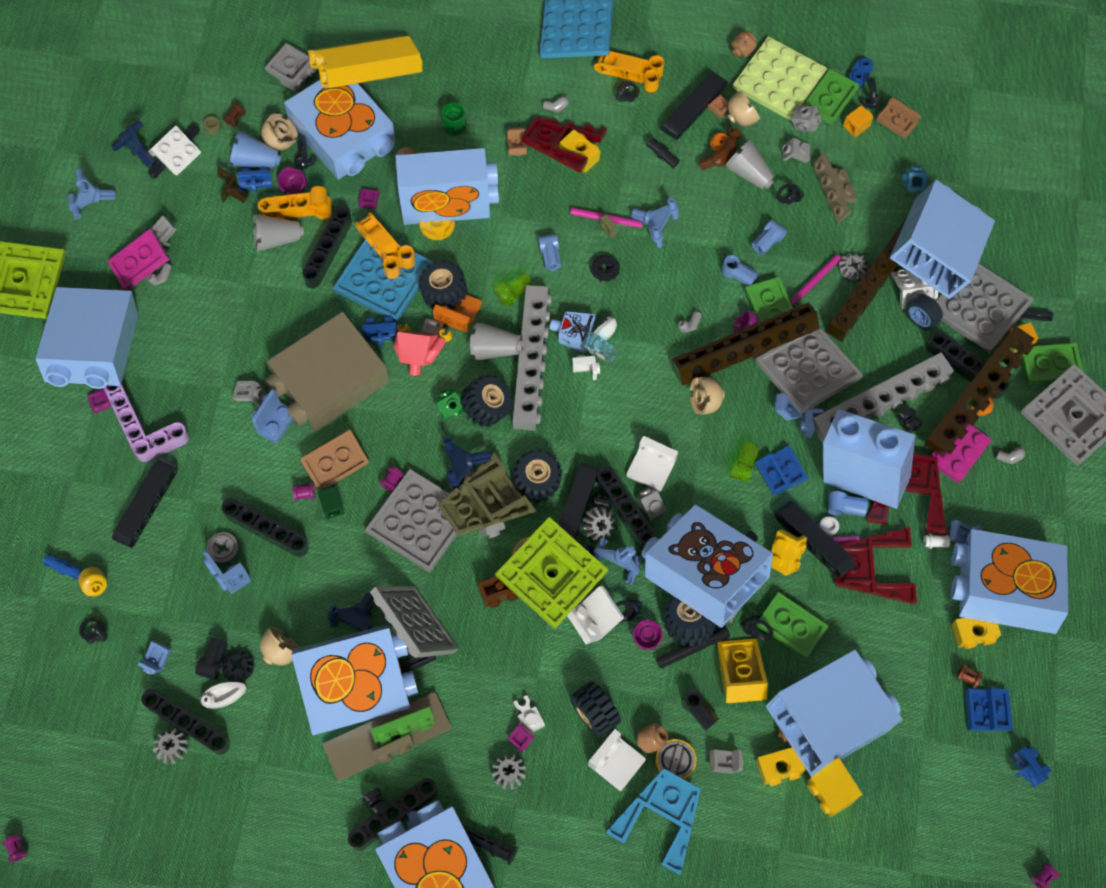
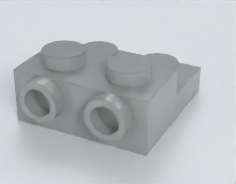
M287 43L265 67L266 72L280 79L282 85L294 92L298 88L302 89L308 76L312 77L316 72V69L310 67L309 56Z

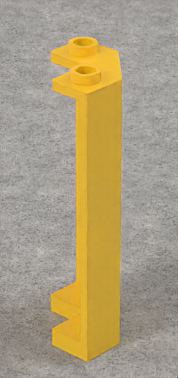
M400 35L308 50L310 67L319 69L321 87L325 88L422 72L423 62L410 36Z

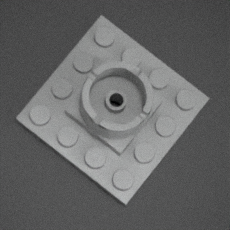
M1075 364L1020 412L1077 467L1106 442V392Z

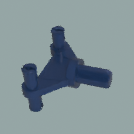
M138 120L133 125L125 127V131L118 135V141L111 145L115 152L122 146L132 150L133 156L137 155L146 167H150L155 160L145 149L146 145L139 142L136 131L143 127V124Z
M450 437L443 439L445 444L444 450L450 456L452 468H448L446 472L448 475L447 480L453 486V489L461 486L460 481L470 469L474 468V465L491 461L489 451L472 454L471 451L467 452L452 443Z
M368 592L359 604H355L354 607L339 609L336 605L331 606L328 613L330 626L337 627L340 620L359 631L374 628L369 616V610L374 604V597Z

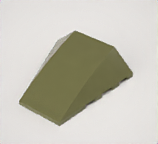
M495 453L491 456V461L477 468V472L471 477L466 478L459 488H455L438 504L439 509L458 536L536 512L527 497H522L507 477L505 466Z

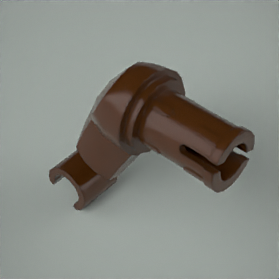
M733 127L728 129L731 139L725 140L722 149L715 151L710 157L699 160V163H701L699 165L703 171L713 166H724L736 153L738 141L736 140L741 137L738 127L735 130Z

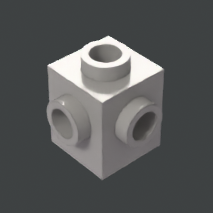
M797 105L791 120L796 130L815 132L817 126L821 123V115L817 107Z

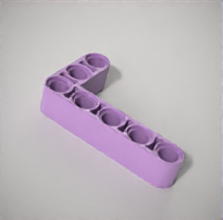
M122 384L117 386L115 390H111L112 387H115L113 385H107L104 388L128 442L139 461L148 462L188 442L189 434L185 426L177 422L146 436ZM120 402H124L123 405L118 406ZM128 417H132L131 420L125 421ZM137 432L139 433L138 436L132 437L133 434H135V433H137ZM183 432L180 436H175L176 433ZM160 440H165L163 444L157 445ZM147 448L144 453H139L140 450Z

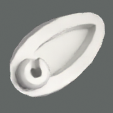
M607 317V321L604 320V323L593 332L587 346L590 352L594 353L598 347L613 335L617 328L616 319Z
M235 681L219 683L202 694L201 703L204 707L212 709L228 706L238 700L246 692L247 687L245 684Z

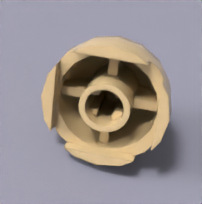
M742 91L737 92L730 98L727 107L729 114L727 116L733 124L736 122L740 126L747 127L758 122L760 117L757 111L749 103L748 98Z
M274 113L262 125L261 135L268 146L281 151L291 147L297 141L298 132L289 119L285 120L281 118L283 115Z
M710 377L694 378L691 382L690 391H693V397H690V402L694 412L705 415L717 411L725 395L720 384Z
M270 626L261 637L260 650L263 654L262 658L266 663L284 666L293 661L292 651L299 648V646L291 637L287 639L283 636L285 632L274 626Z

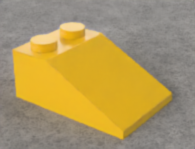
M757 639L718 642V656L726 703L767 700L768 682Z
M839 757L808 780V788L811 794L818 797L821 802L819 804L820 808L830 818L851 806L863 795Z

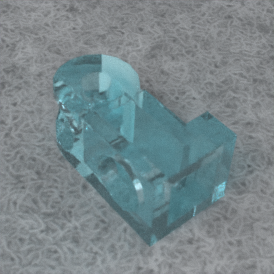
M589 331L580 345V348L592 355L596 352L599 358L607 362H613L618 356V351L613 345Z

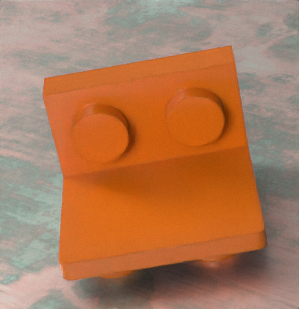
M466 295L465 300H462V304L460 306L456 304V308L453 310L452 307L435 305L433 309L434 320L468 333L481 308L482 301Z

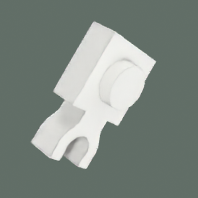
M527 695L524 696L526 702L524 706H520L517 700L513 702L515 708L522 713L517 716L520 723L522 722L532 732L545 726L536 706L530 708V700Z

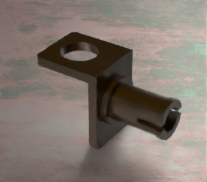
M218 167L217 176L228 182V185L221 194L222 202H225L229 196H232L244 204L245 200L248 199L249 193L236 187V176Z

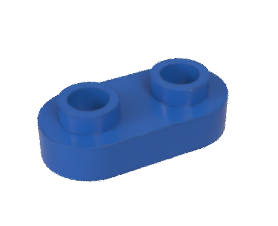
M866 57L858 59L849 74V79L860 85L859 88L865 85L874 66L872 60Z

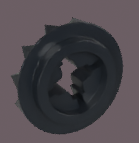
M601 255L592 261L591 272L594 278L599 279L600 282H609L612 279L615 280L617 275H619L620 265L614 257ZM603 264H605L606 268L608 269L607 274L604 273V270H602Z
M240 649L238 651H231L224 658L222 672L230 681L242 682L252 675L255 666L254 660L248 652ZM232 661L237 663L242 661L241 665L244 670L239 668L233 670L235 667Z

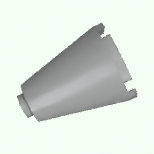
M750 140L726 163L727 169L760 189L764 187L768 189L774 183L772 179L775 176Z
M258 214L253 215V223H256L253 229L256 252L299 241L300 237L304 235L303 225H300L299 222Z
M476 323L473 327L476 331L470 337L471 355H475L474 360L518 355L524 350L525 341L520 335L485 323Z

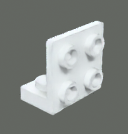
M175 126L148 153L152 157L156 155L177 176L201 151Z
M901 269L891 273V277L900 289L901 309H905L906 305L917 294L928 295L935 301L938 299L937 290L908 270Z
M643 436L640 441L639 450L626 476L661 492L677 460L678 451Z
M599 586L571 611L568 618L585 644L601 640L624 619V616L604 586Z
M614 729L589 760L588 766L616 789L622 791L646 759L623 741L621 733Z

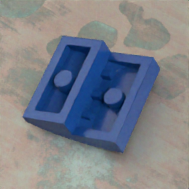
M790 446L783 448L773 455L770 453L755 462L773 495L782 493L809 479Z
M968 688L964 690L968 730H1013L1008 689L990 688L982 690Z

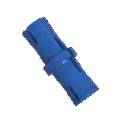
M50 553L43 560V565L57 570L61 575L65 574L78 580L79 574L84 570L71 564L69 560L59 559Z

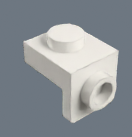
M579 355L576 358H572L573 372L592 371V380L597 379V374H600L599 362L596 363L595 356Z

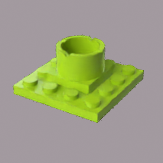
M0 242V313L47 319L65 259V250Z
M549 517L497 571L495 576L553 629H556L609 570Z

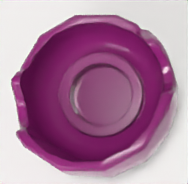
M287 167L279 173L277 184L288 195L300 194L307 186V178L299 169Z
M749 310L742 311L744 315L737 316L735 319L733 333L757 324L759 319L756 313Z
M650 619L641 620L634 626L632 633L633 641L641 649H654L662 642V628L656 621Z

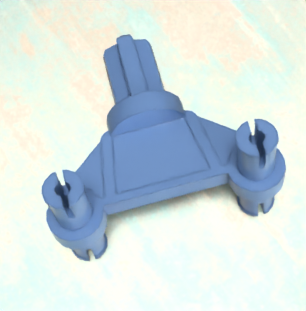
M82 169L75 171L77 177L76 185L79 187L77 196L75 194L68 195V207L73 213L74 219H80V209L92 202L98 203L99 200L115 199L114 190H99L97 186H93L84 177Z
M673 197L667 200L668 205L655 211L649 210L647 212L637 208L632 210L631 217L645 222L657 248H661L664 245L662 230L669 217L671 216L673 220L679 217V206L675 203Z
M600 538L597 548H594L592 553L599 562L601 558H605L627 569L628 575L625 583L633 585L635 576L639 575V566L642 560L641 557L635 555L634 546L621 547L616 551L607 550L605 547L608 541Z

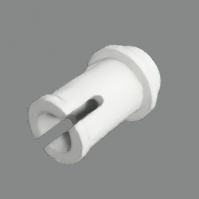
M929 533L924 536L923 544L928 549H932V547L948 548L950 546L949 535L939 536Z

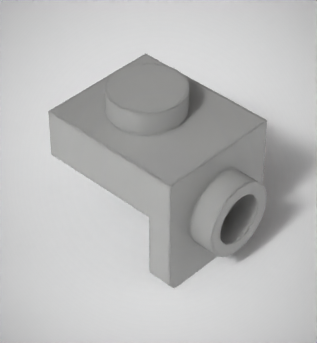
M792 138L782 146V160L787 161L792 157L804 163L810 160V144Z
M645 488L639 492L640 495L635 497L641 503L649 520L667 511L658 491L655 489Z
M501 522L478 530L481 537L489 535V538L501 535L500 531L506 528L504 523Z
M714 749L710 751V772L732 774L743 770L742 750L724 751Z

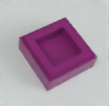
M361 188L359 207L377 209L380 195L379 190Z
M104 389L87 395L94 414L112 407Z
M521 722L507 739L523 752L536 735Z

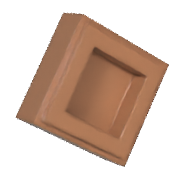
M719 95L708 104V109L717 117L722 118L729 112L727 108L729 101L722 95Z

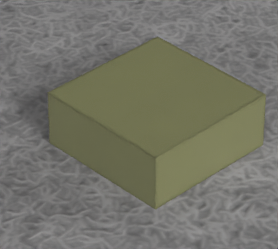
M607 214L601 217L600 228L611 240L617 236V226Z

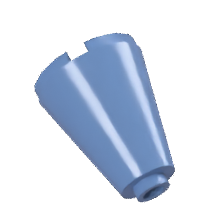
M238 130L235 137L237 141L233 144L230 166L275 168V165L279 166L281 155H278V150Z

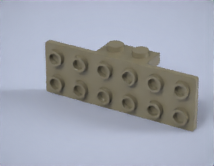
M431 693L410 703V709L381 716L323 743L337 780L342 781L378 763H386L393 756L405 754L412 747L451 730V725L436 693ZM430 707L435 721L432 728L422 732L420 730L412 732V736L408 734L402 738L399 737L383 747L376 745L370 729Z

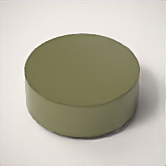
M209 116L204 119L203 128L208 134H216L221 130V122L216 116Z

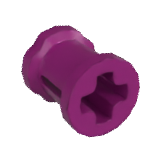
M390 466L387 475L383 480H380L379 484L384 489L393 492L399 479L404 477L403 473Z
M313 482L309 483V485L301 486L293 484L295 502L306 498L315 500Z
M21 835L11 836L2 842L3 846L7 848L9 863L17 862L28 856L27 851L23 849Z
M1044 863L1042 865L1043 868L1036 875L1030 877L1032 883L1037 888H1047L1053 879H1058L1059 877L1058 872L1048 863Z

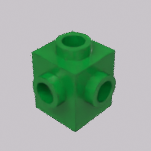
M453 389L442 391L439 397L433 400L440 415L445 420L449 417L458 416L464 408L460 402L463 400L460 392L456 393Z

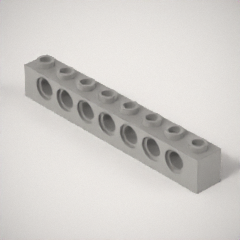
M526 285L521 337L525 341V347L519 354L513 429L536 431V424H540L541 413H537L538 407L542 406V395H539V389H543L544 378H541V372H545V361H542V357L547 353V344H544V338H548L549 327H545V325L550 320V311L547 310V305H551L552 294H548V287ZM539 305L541 308L536 309L534 306ZM533 322H539L540 324H539V325H533L532 323H533ZM531 339H538L537 342H532V341H530V340H531ZM534 355L537 358L530 359L529 356ZM533 372L535 375L528 376L527 373ZM528 389H531V390H533L534 392L528 394V393H526L525 391L528 390ZM531 407L532 410L525 411L523 408Z
M939 353L814 417V432L823 444L838 409L870 420L875 416L881 417L887 413V410L900 407L904 401H912L920 393L930 392L935 388V385L947 383L951 379L950 376L954 370L944 355ZM927 373L933 374L934 377L929 376ZM911 381H915L919 385H914ZM895 389H900L903 393H898ZM879 397H883L887 401H882ZM864 405L869 406L871 410L865 409Z

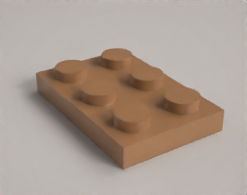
M350 429L299 458L318 492L369 463Z

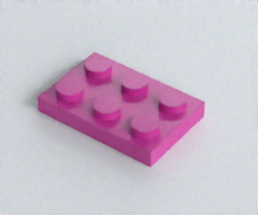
M149 229L107 262L123 290L128 291L170 260L155 232Z
M959 418L957 423L963 424V421ZM970 424L966 428L968 433L962 441L958 439L955 442L957 447L951 455L947 453L944 458L935 452L931 455L932 457H937L938 470L958 484L992 440ZM948 433L946 437L952 438V435Z

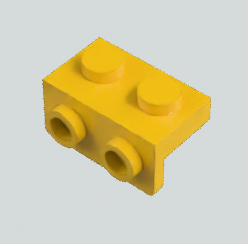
M783 529L778 530L771 550L773 553L771 568L785 576L796 572L801 564V555L806 549L807 537L801 536L797 538Z

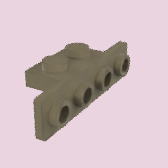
M822 154L813 162V167L836 221L842 222L851 214L847 203H854L857 200V196L845 169L832 168L827 155Z

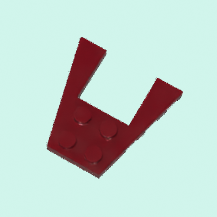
M535 117L522 135L521 142L581 173L588 162V157L558 148L559 143L567 133L573 130L582 133L588 140L601 143L607 134V128L603 127L602 130L593 129L592 125L579 127L574 126L575 123L572 122L560 124L558 120Z
M913 454L911 477L905 492L931 495L926 531L946 534L937 457ZM875 501L867 517V522L886 525L889 506Z
M910 527L898 531H890L879 536L874 535L859 541L855 540L839 544L854 559L856 566L841 578H837L834 575L835 586L916 605L915 583H876L873 548H910L912 546Z

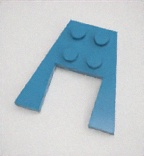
M664 768L606 833L625 843L643 807L651 809L681 826L661 864L681 875L701 788Z

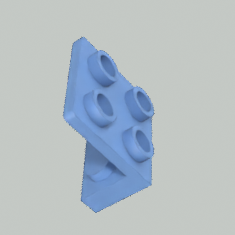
M274 389L264 396L262 405L252 415V422L258 435L278 444L293 419L286 409L287 406L280 402Z
M207 551L203 552L205 556L203 562L224 591L228 589L232 595L251 582L241 563L230 566L226 573L222 574Z

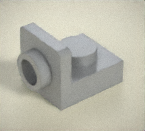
M162 216L151 230L155 232L162 245L169 247L171 243L168 239L175 233L177 228L166 216Z
M426 318L421 333L438 335L440 337L439 331L443 329L444 323Z
M237 381L232 399L235 401H252L257 406L262 405L266 389L256 381Z

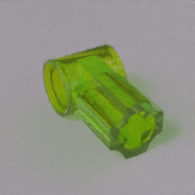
M521 273L509 282L504 281L498 284L493 292L504 306H509L517 299L518 295L526 291V285L532 286V282L527 274Z
M744 443L739 457L734 463L730 477L748 483L759 448L754 444Z

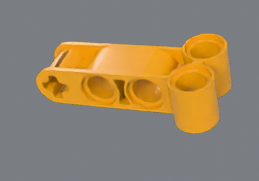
M610 51L609 55L605 57L604 55L599 56L594 69L602 74L643 83L644 89L647 92L653 93L659 88V79L664 72V59L661 56L655 55L649 60Z
M321 186L311 188V192L267 197L258 202V209L260 212H263V216H268L269 214L270 217L280 219L307 216L329 219L332 216L331 198L327 196V189Z
M368 213V216L360 222H355L359 233L383 259L386 277L395 279L401 273L400 268L410 269L415 265L416 260L413 248L408 245L400 247L372 213Z

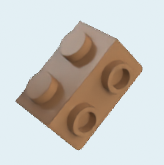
M891 97L888 105L878 115L876 121L906 139L917 126L921 116L915 110L905 106L901 101Z

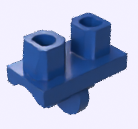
M260 167L258 171L242 168L241 172H237L240 189H252L253 193H257L258 188L272 187L271 173L268 167Z
M392 316L384 317L381 324H376V319L366 318L365 325H362L364 339L371 340V342L379 341V346H383V341L395 338L397 335L396 322H394Z
M1025 746L1011 756L1019 769V772L1015 774L1018 778L1023 775L1034 788L1049 778L1048 775L1051 770L1047 764H1038L1035 759L1038 757V752L1034 747L1027 748Z

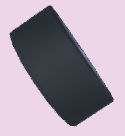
M925 294L914 296L905 308L906 314L912 323L924 330L934 328L943 317L940 305L933 298Z

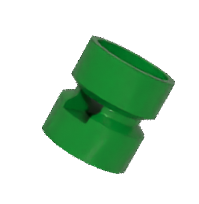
M458 103L445 105L442 110L444 131L452 136L462 134L466 128L463 106Z

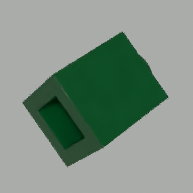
M336 486L325 487L317 492L326 520L345 514Z

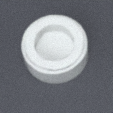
M824 517L819 523V526L830 537L834 536L839 530V523L834 517Z

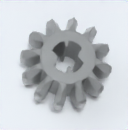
M593 507L592 513L586 511L588 517L582 518V521L586 523L581 526L582 529L586 530L585 535L591 536L593 540L604 538L605 535L611 536L609 530L615 529L611 525L615 522V519L611 517L612 513L606 511L603 507H600L599 510Z
M165 729V735L158 733L160 740H153V743L157 745L153 748V752L158 753L156 758L158 760L163 759L165 764L170 760L173 764H176V757L182 760L184 757L181 753L188 752V749L184 746L189 744V741L184 739L185 734L183 732L179 733L177 729H173L172 732L169 729ZM172 743H173V744H174V747H170V748L168 749L167 746H168V745H172Z
M504 754V761L498 757L496 761L499 765H492V769L496 771L491 774L492 778H497L495 781L496 785L503 782L502 789H506L507 784H510V789L513 790L514 782L518 786L522 785L518 778H526V775L521 773L526 770V766H520L523 762L521 758L515 762V754H512L511 760L508 759L507 754ZM512 768V772H514V774L510 773L509 776H506V772L504 770Z

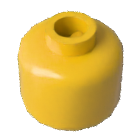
M97 567L86 568L79 574L78 583L84 594L94 597L106 590L107 579Z

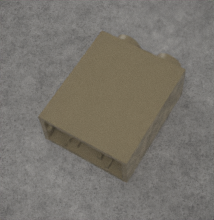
M343 312L269 359L267 364L271 376L265 379L270 390H276L278 398L286 394L292 402L286 409L293 421L298 426L307 422L314 432L389 383L386 366Z

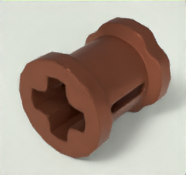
M232 104L231 110L227 115L223 116V120L229 126L235 128L241 116H244L246 112L241 106Z
M963 664L956 680H962L976 689L983 673L973 671Z

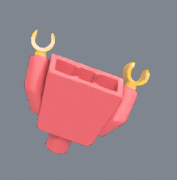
M399 324L397 325L399 332H397L393 347L400 363L410 364L409 375H420L421 366L431 365L445 343L450 341L453 336L451 331L445 335V329L439 331L441 337L433 334L411 332V328L407 324L405 328Z

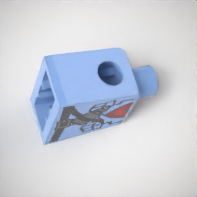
M565 312L563 321L552 319L550 330L559 332V343L586 354L588 342L595 325V315Z

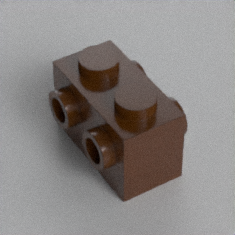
M497 577L486 578L477 583L485 608H494L503 601H514L519 598Z

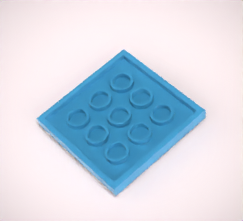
M545 0L540 48L541 59L609 55L614 0Z
M364 240L333 287V290L384 317L392 316L394 322L398 323L419 290L418 281L419 276L423 275L422 270L427 269V265H433L434 262L414 252L415 265L410 269L400 268V275L395 279H390L384 273L383 259Z

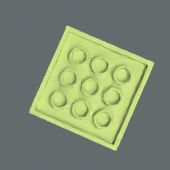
M768 36L734 82L732 89L737 92L742 91L748 98L792 121L791 117L797 105H804L827 73L828 68Z

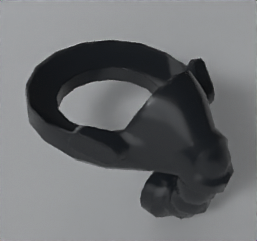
M872 77L869 80L871 102H867V99H860V102L864 107L875 109L883 99L878 98L875 78Z
M623 81L616 88V99L619 102L626 100L633 102L640 94L639 87L630 81ZM629 85L633 86L636 89L635 93L627 92L629 90Z
M299 137L297 159H294V161L301 168L307 169L315 164L317 158L310 157L309 161H307L306 139Z
M795 184L783 185L776 193V199L780 203H786L787 205L799 202L804 197L803 191ZM788 188L789 192H792L785 198L780 197L781 192Z
M627 597L626 600L615 603L617 607L621 605L628 607L627 613L623 615L624 619L619 623L628 620L631 622L642 609V602L636 598Z
M760 615L749 617L742 622L743 631L746 635H752L754 639L769 641L774 636L772 627L767 622L760 620ZM757 624L767 627L769 634L760 632Z
M97 617L88 618L81 624L79 634L89 644L95 641H106L108 639L106 633L107 624ZM97 622V625L94 624L90 628L92 634L87 635L84 633V628L88 623Z

